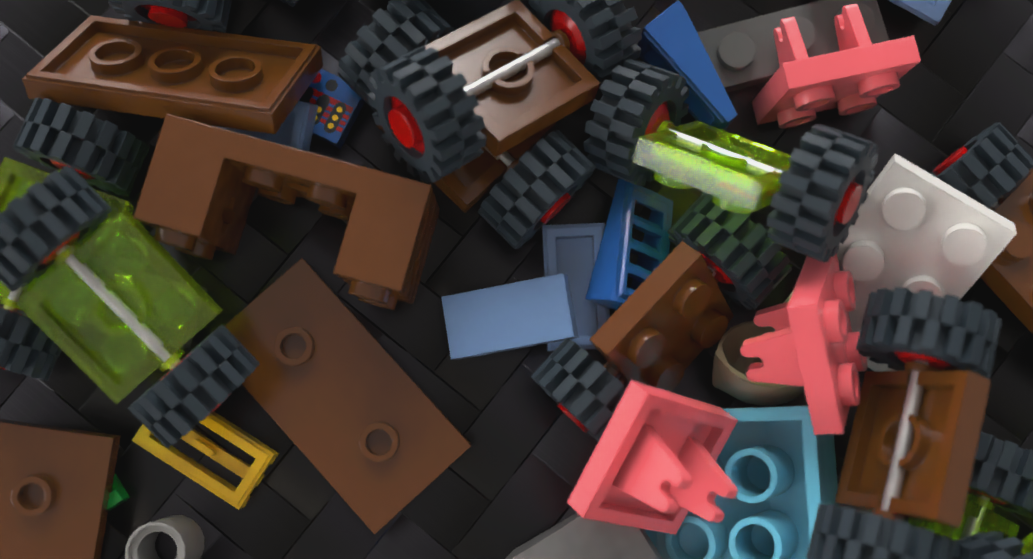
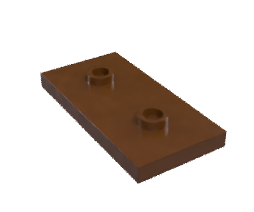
M91 15L22 78L28 98L33 100L38 97L41 99L46 98L56 103L62 102L68 105L164 119L166 114L207 125L275 135L323 67L321 46L315 44L192 28H176L161 24Z
M303 258L297 261L225 325L260 363L252 374L245 378L242 385L374 534L384 527L471 446L470 442Z
M0 419V559H101L108 516L107 505L109 494L112 492L120 435Z

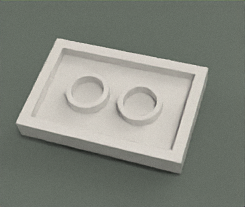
M894 154L866 191L868 195L864 204H861L857 213L859 216L855 225H850L849 235L844 244L840 243L837 252L840 271L850 270L855 286L856 307L855 311L849 312L852 332L861 330L869 294L871 292L877 293V289L886 288L894 292L895 287L908 288L912 293H919V289L933 291L934 296L944 298L946 294L961 299L1017 234L1015 224L906 159ZM793 291L785 300V302H788L790 300ZM867 357V367L874 371H896L887 368L888 364H877L870 361V357Z

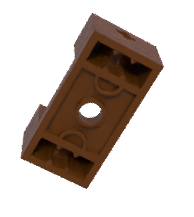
M166 114L133 217L156 229L153 237L154 241L175 247L174 250L206 260H213L215 250L236 255L256 187L259 188L258 195L283 204L295 205L298 196L319 204L318 211L348 221L333 272L350 285L348 294L358 297L359 301L390 310H395L398 300L414 304L440 213V208L431 185Z

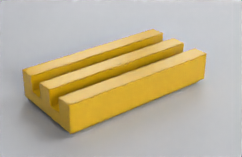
M214 411L199 423L256 458L252 465L244 462L195 429H192L180 438L241 477L242 481L236 487L172 445L166 448L143 424L132 439L134 443L238 510L246 506L251 498L250 494L253 489L260 484L265 476L264 472L270 464H273L279 454Z

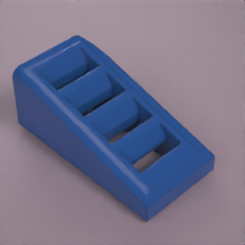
M677 0L643 28L642 39L637 44L641 48L640 58L647 64L679 74L687 81L685 87L689 88V96L684 103L689 104L688 112L711 138L716 139L726 130L738 114L685 7Z
M622 179L618 180L585 297L586 300L617 311L669 255L670 249L669 234L667 232L672 225V200L643 186L634 185ZM635 202L651 209L649 220L634 214ZM633 228L645 233L643 242L632 238ZM630 252L639 256L636 265L629 262ZM628 276L633 278L630 288L627 287Z

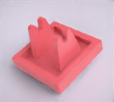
M855 3L843 6L842 14L835 15L834 17L839 51L808 57L795 17L780 19V27L774 28L773 31L780 67L752 101L757 125L778 121L779 128H790L816 119V112L838 108L839 115L845 116L875 107L877 105V97L897 89L900 86L899 79L921 62L915 37L909 36L872 44L860 9Z
M837 253L833 257L830 256L827 262H821L807 256L790 300L758 310L753 319L756 326H771L775 329V332H767L760 336L746 339L740 348V353L744 357H759L763 361L749 365L746 372L748 380L804 387L814 435L844 433L849 407L859 405L860 402L858 372L867 370V357L858 353L859 350H856L860 331L852 332L849 312L855 311L856 307L853 277L850 270L840 271Z
M631 380L567 503L585 519L674 535L677 534L689 511L707 521L720 523L724 519V512L715 503L717 494L721 497L733 499L737 496L738 490L717 464L716 460L738 420L721 407Z

